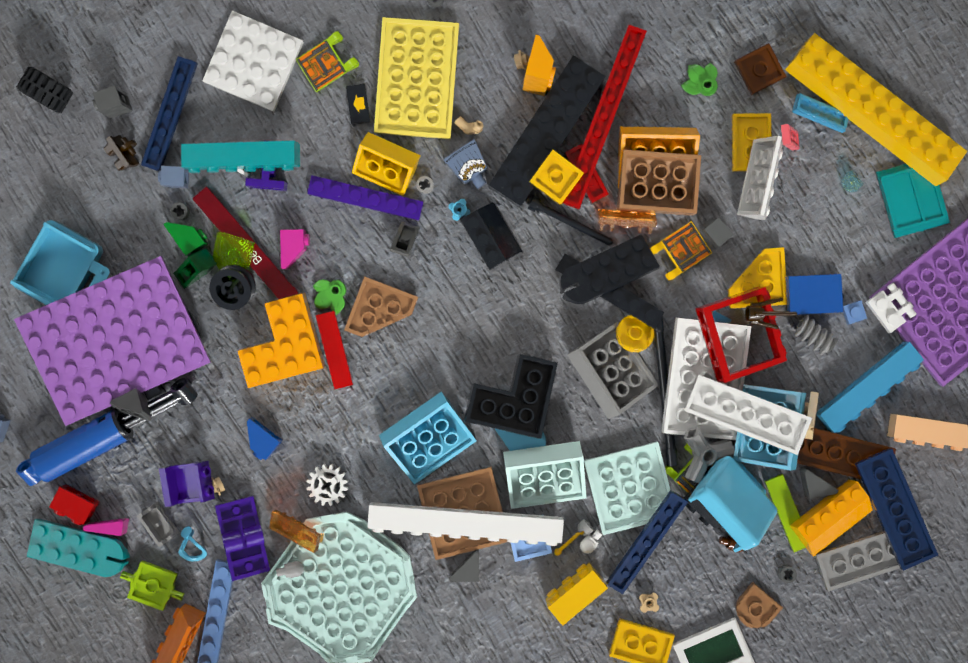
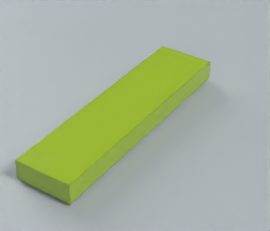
M783 474L765 480L764 483L772 503L777 508V515L792 552L806 548L790 527L792 523L800 518V515Z

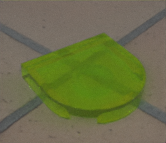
M217 232L213 257L217 263L216 266L220 270L228 265H239L247 269L251 263L255 242L224 232Z

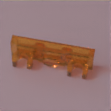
M598 209L600 231H603L605 224H609L610 231L614 230V225L623 228L637 227L638 233H641L643 227H648V234H651L652 227L657 225L655 213Z
M272 511L270 529L313 553L318 551L319 543L323 541L324 533L320 534L316 532L315 528L311 529L294 519L293 516H287L286 512Z

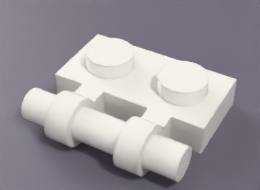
M894 283L887 286L891 292L889 295H886L884 291H880L865 302L888 333H892L906 322L902 316L904 313H907L910 318L917 314L913 309L912 303L908 302L903 296L901 288H897ZM896 299L901 307L897 309L891 301Z

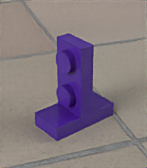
M262 168L261 179L246 178L245 186L248 188L287 191V183L285 181L273 180L276 177V168L275 171H263Z

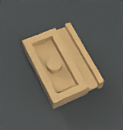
M811 392L809 403H805L804 414L812 418L805 439L813 440L818 392Z

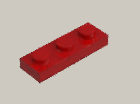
M583 144L564 153L568 161L574 166ZM596 169L586 191L591 204L609 195Z

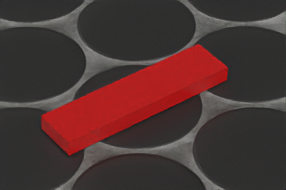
M335 311L315 315L334 390L353 385Z

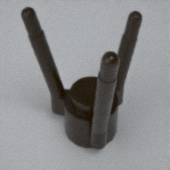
M780 297L758 303H750V306H746L745 318L746 321H750V324L778 329L777 325L760 320L764 319L765 316H796L797 312L765 311L764 308L760 307L783 301V298Z

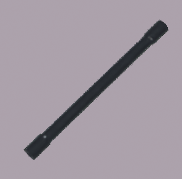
M662 315L654 329L662 414H664L668 370ZM665 433L667 466L678 465L675 436L674 434Z

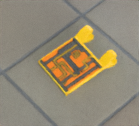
M692 221L650 248L653 255L664 249L676 268L665 274L668 281L676 278L712 254Z

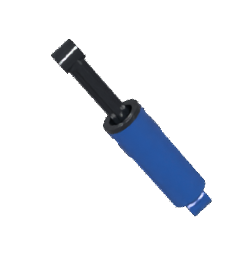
M186 378L179 379L171 386L170 391L147 402L151 416L153 417L176 404L188 405L197 398L198 394ZM113 409L31 452L30 459L21 462L16 468V473L29 486H33L41 480L44 482L52 481L132 439L134 436L132 427L146 420Z

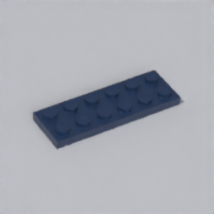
M886 449L854 463L900 569L904 571L938 556L893 449Z

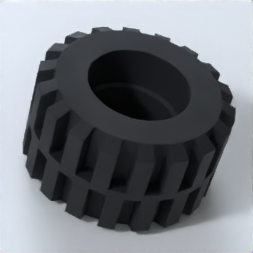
M29 66L16 86L23 94L57 113L63 112L73 95L72 90L36 68Z

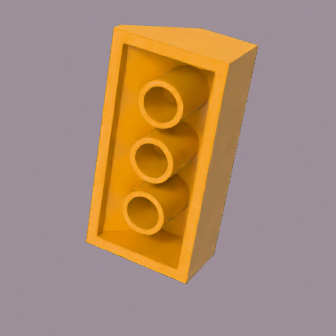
M535 35L522 91L545 96L546 91L550 92L556 67H552L554 60L539 35Z
M847 480L837 488L839 490L837 494L828 495L790 525L813 557L873 511L869 496L858 481Z

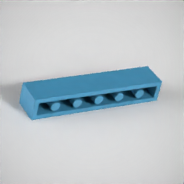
M902 342L818 410L816 416L828 431L833 433L841 432L845 429L846 423L857 419L861 415L860 412L863 409L873 406L879 396L888 394L891 391L890 387L895 383L899 384L904 381L905 375L909 372L916 371L924 359L910 342Z

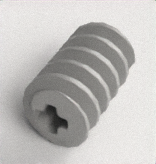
M809 315L804 316L796 327L795 337L802 334L801 341L803 342L808 339L807 346L814 343L813 350L816 351L820 348V356L830 352L839 340V338H833L834 335L832 333L827 334L826 328L821 329L820 324H815L814 319L809 320Z

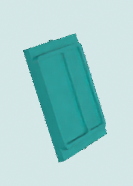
M907 164L876 172L894 238L950 223L940 185L934 186Z

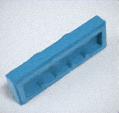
M801 93L796 95L792 113L843 133L846 131L849 119L838 109Z

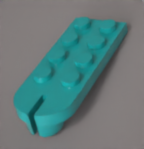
M38 518L34 520L27 557L101 577H111L118 574L129 563V561L124 559L130 558V554L123 543L116 538ZM114 558H117V559H120V560H124V561L118 562V561H116Z

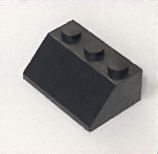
M493 202L460 219L461 224L489 271L522 252Z

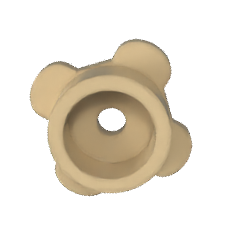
M519 50L518 54H514L515 64L518 70L524 69L526 71L529 62L528 55Z
M212 477L214 494L218 493L220 496L221 492L225 491L220 477L215 479Z
M656 593L641 594L639 596L641 601L640 610L643 613L647 611L657 612L659 610L657 605L658 595Z

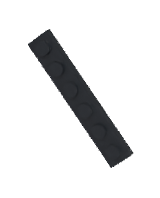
M564 254L555 271L563 274L567 268L580 262ZM623 287L600 296L655 329L664 314L662 310Z

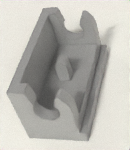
M159 502L137 515V518L158 547L180 533Z

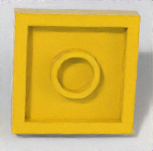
M552 150L529 182L561 205L584 172Z

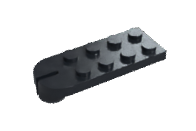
M642 234L567 268L560 278V294L564 293L562 298L567 302L585 304L658 270L660 265ZM571 286L575 287L569 291L564 292L565 289Z

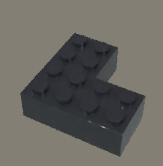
M523 354L517 355L510 391L473 383L463 422L541 439L558 363Z

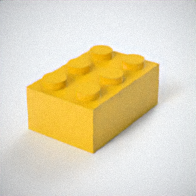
M590 563L587 565L582 564L576 570L577 573L575 575L566 577L557 590L554 588L547 594V607L562 626L608 589L604 579Z

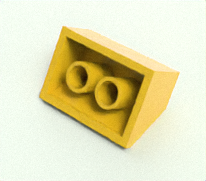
M368 132L359 145L352 173L404 196L416 171L421 155Z

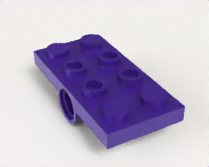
M249 496L214 505L231 580L236 581L270 571L264 545V536L259 523L254 497Z

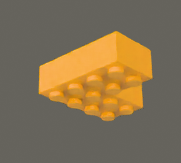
M305 292L265 303L275 340L237 351L248 388L323 369L326 365Z

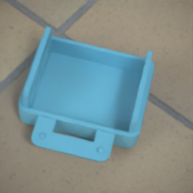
M49 220L43 223L40 233L14 279L10 281V284L41 303L48 305L82 290L92 273L96 275L89 287L106 280L110 272L107 267L98 263L103 254V248L100 245L57 221Z
M725 456L714 463L688 499L690 502L696 499L699 500L737 542L733 548L734 552L742 549L749 550L758 546L777 514V508L766 496L765 488L741 462L735 461L730 456Z

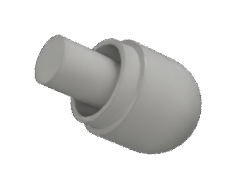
M299 561L284 564L283 568L276 569L277 576L286 575V578L299 577L304 572V566Z

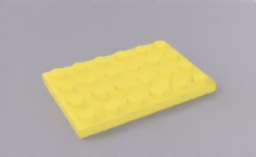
M382 17L374 123L375 134L451 139L459 23Z

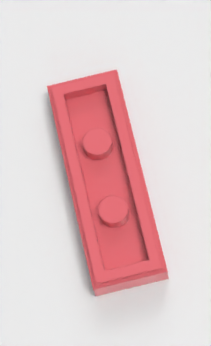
M789 124L781 125L783 145L792 151L799 150L798 131Z

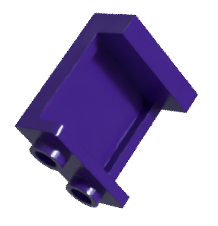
M209 461L171 465L159 469L165 507L198 501L206 502L215 499Z

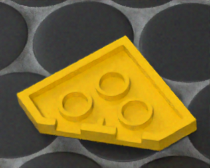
M784 247L763 249L730 286L728 297L756 287H766V290L770 293V300L783 298V301L773 303L771 306L787 305ZM755 296L729 305V309L746 308V306H750V303H758Z

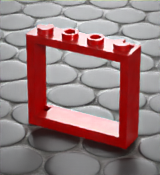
M756 287L695 308L717 382L727 383L787 361L786 348L782 345L780 329L765 327L774 358L729 373L711 312L755 296L758 302L770 300V293L766 290V287ZM771 304L760 306L765 311H774ZM776 316L764 317L763 322L777 325L775 321Z

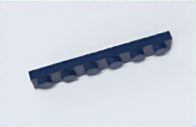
M180 56L177 57L141 162L142 166L161 171V166L164 165L198 65L197 62Z
M672 490L669 491L606 581L609 587L624 594L688 503L687 499Z

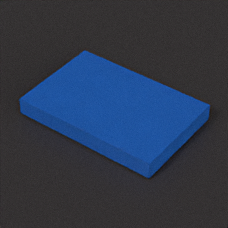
M841 274L785 277L787 311L797 312V315L843 312Z

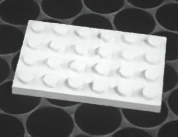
M675 318L661 432L685 435V432L689 429L697 427L704 437L736 440L737 431L685 411L698 375L714 381L717 380L699 320ZM715 322L729 373L746 368L751 326ZM745 376L722 384L743 391Z

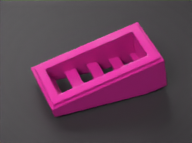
M129 518L92 522L83 526V530L121 536L127 533Z

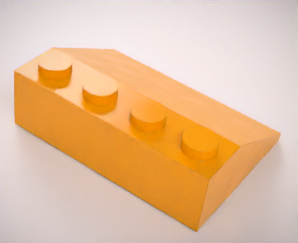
M620 126L618 188L623 150L698 155L700 134L697 128Z

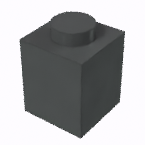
M720 217L716 219L710 218L703 224L705 228L701 230L714 248L720 247L733 236V233Z

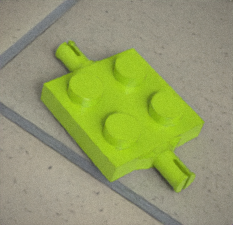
M143 560L140 562L135 574L123 571L120 576L121 579L131 582L127 598L161 611L165 610L171 597L182 601L185 593L174 590L178 573Z

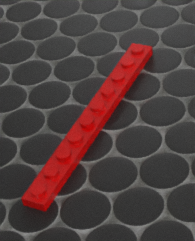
M628 25L575 165L584 174L562 204L580 210L645 38L646 30Z

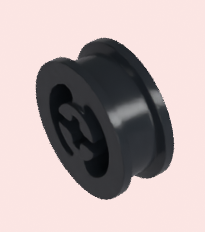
M228 265L212 277L209 291L212 299L218 306L227 310H238L253 298L256 291V283L254 277L246 268L239 265ZM238 279L239 282L234 286L233 291L227 295L226 293L232 288V284Z

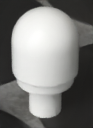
M597 529L593 535H587L580 543L581 551L585 554L592 553L599 544L598 539L603 534Z

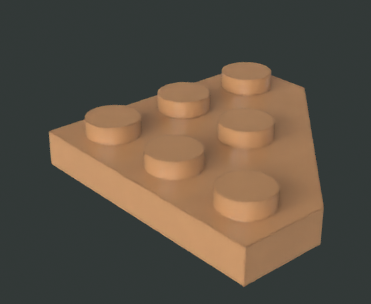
M364 276L344 331L364 337L412 315L419 297Z

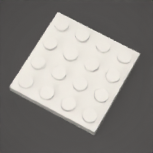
M232 11L202 81L275 112L304 42L301 39Z

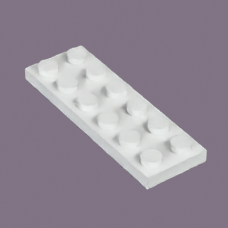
M698 375L685 411L796 455L799 453L812 420L811 417Z

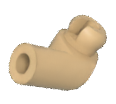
M460 116L454 122L467 135L479 134L483 130V123L479 120L467 123Z

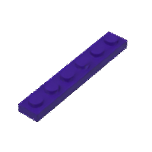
M311 175L307 192L308 195L418 221L420 220L424 203L423 201Z

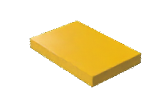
M771 113L732 114V172L747 171L754 139L771 137Z
M619 618L609 656L631 663H667L675 635Z

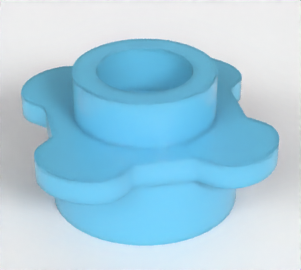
M465 199L449 204V209L453 213L452 218L456 221L470 214Z

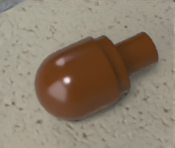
M730 535L728 537L720 536L719 538L720 544L725 545L728 550L734 551L733 548L737 542Z

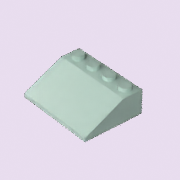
M580 441L503 452L511 509L586 498L584 459Z

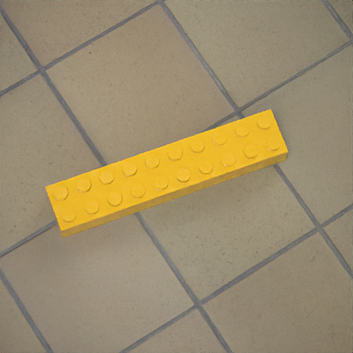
M816 33L803 44L785 68L789 74L832 107L838 109L845 117L934 186L947 181L967 153L966 149Z

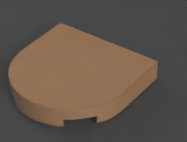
M754 582L748 586L736 603L738 618L749 628L766 627L783 609L780 604Z

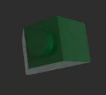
M203 249L189 256L173 274L185 289L209 273L217 263L209 251Z

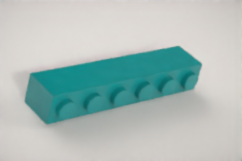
M293 140L181 144V167L187 169L189 173H200V170L218 173L219 169H226V172H237V169L255 172L256 168H263V171H275V168L292 171L294 167H300V143Z

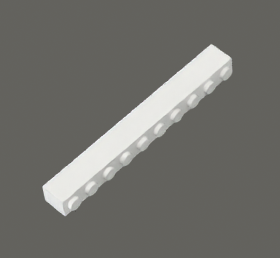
M371 502L369 505L367 528L372 529V532L379 533L384 532V530H391V533L403 534V531L411 532V535L430 533L432 537H441L442 534H446L450 538L469 536L468 539L480 540V537H485L489 541L507 539V542L518 543L519 540H524L527 544L546 542V545L557 546V543H562L564 519L557 516Z

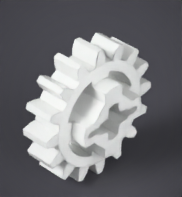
M323 464L322 469L317 466L315 468L316 473L311 472L309 474L312 479H308L307 483H310L311 486H308L306 489L312 491L309 497H316L315 503L321 500L322 506L326 502L332 506L333 500L339 503V496L345 497L343 491H347L349 487L344 486V484L348 483L349 480L343 479L346 473L339 472L341 467L335 470L334 464H331L329 468H327L326 464ZM325 472L333 473L335 476H328ZM318 477L319 486L316 488L315 481ZM340 481V489L337 492L336 484ZM326 482H331L332 485L330 486V488H325L324 484ZM321 493L328 494L329 497H324V496H322V495H320V494H321Z

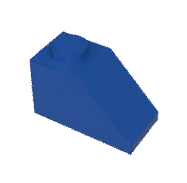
M254 417L249 418L247 427L250 449L254 451L253 455L258 459L267 460L283 440Z

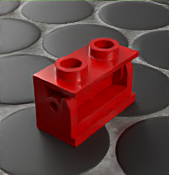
M65 484L59 487L49 508L53 509L54 513L59 516L71 518V522L74 524L84 525L90 522L89 519L92 517L100 501Z

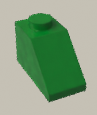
M169 222L163 224L185 256L189 257L209 244L206 240L208 237L202 229Z

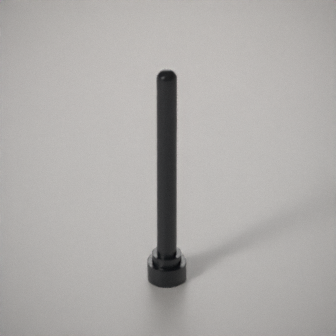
M535 195L528 206L529 210L533 212L541 211L608 246L612 245L613 240L544 205L541 198Z

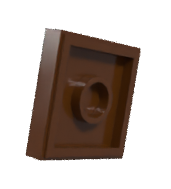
M769 43L734 61L751 96L787 77Z

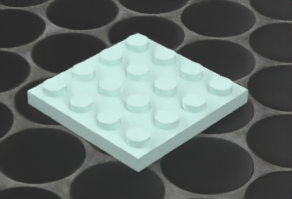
M658 441L584 460L603 535L647 524L670 491Z

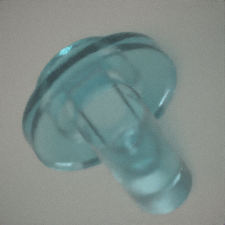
M852 170L848 171L841 181L842 187L848 192H856L864 185Z

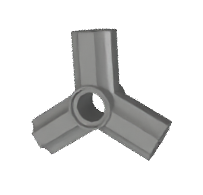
M697 427L689 429L685 432L684 439L691 448L694 457L685 477L699 483L709 465L725 456L731 457L734 454L732 442L726 439L709 444L700 429Z

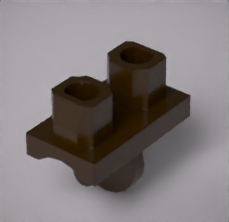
M121 135L106 138L108 143L103 149L109 156L117 155L119 159L114 162V165L118 171L126 170L129 167H136L140 164L134 156L136 154L134 147L137 145L135 140L128 141L126 137L122 138Z

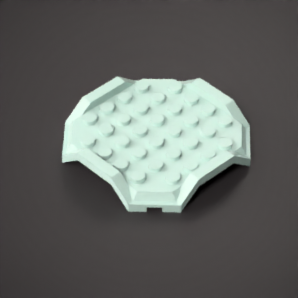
M349 512L307 518L261 583L263 596L266 601L268 624L288 631L318 652L327 663H364L373 661L384 641L417 598L410 555L382 532H372V529L367 528V521ZM299 561L304 566V572L299 577L286 578V575L277 576L276 569L283 568L284 564Z

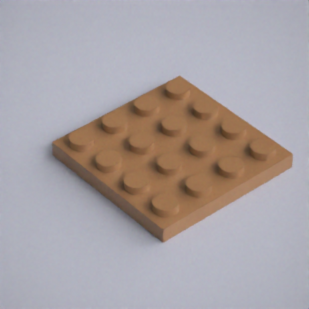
M491 466L417 485L422 506L503 512ZM442 534L441 537L430 536L435 560L506 543L507 539L489 541L485 537H480V540L468 539L469 536H461V538H450L446 534Z

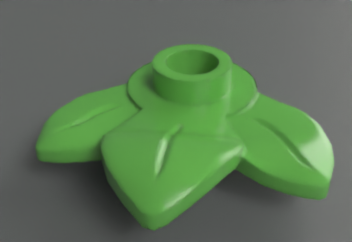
M711 63L707 64L705 68L697 64L689 65V80L681 85L682 89L691 95L700 93L704 96L713 95L718 88L716 81L718 72L716 67ZM709 83L711 87L706 88L704 85Z
M322 279L317 281L313 285L314 289L319 292L315 297V307L319 309L330 307L331 311H335L336 315L339 314L345 306L343 297L346 294L345 284L340 280L330 282ZM334 287L339 289L338 293L334 291Z

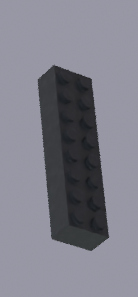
M573 55L491 180L488 188L521 208L535 187L529 181L552 150L556 152L559 150L606 76Z

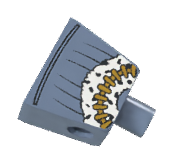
M474 139L443 159L444 163L463 184H467L472 180L476 188L479 189L487 183L481 175L487 170V166Z

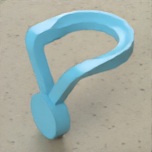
M188 526L181 532L184 540L178 553L187 561L202 560L206 557L207 551L205 547L198 544L192 538L194 530ZM188 540L198 547L202 554L189 556L184 551Z

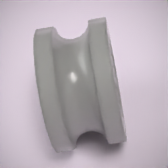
M421 176L416 182V187L419 192L429 194L434 189V182L428 176ZM428 180L430 187L422 190L420 183Z

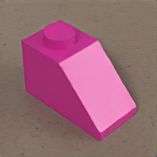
M304 229L280 230L281 269L288 270L307 250V245L310 244V237Z

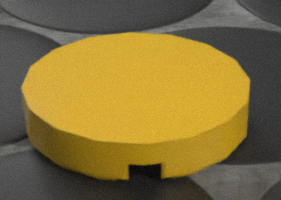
M628 315L618 323L616 338L625 350L641 352L652 344L654 329Z

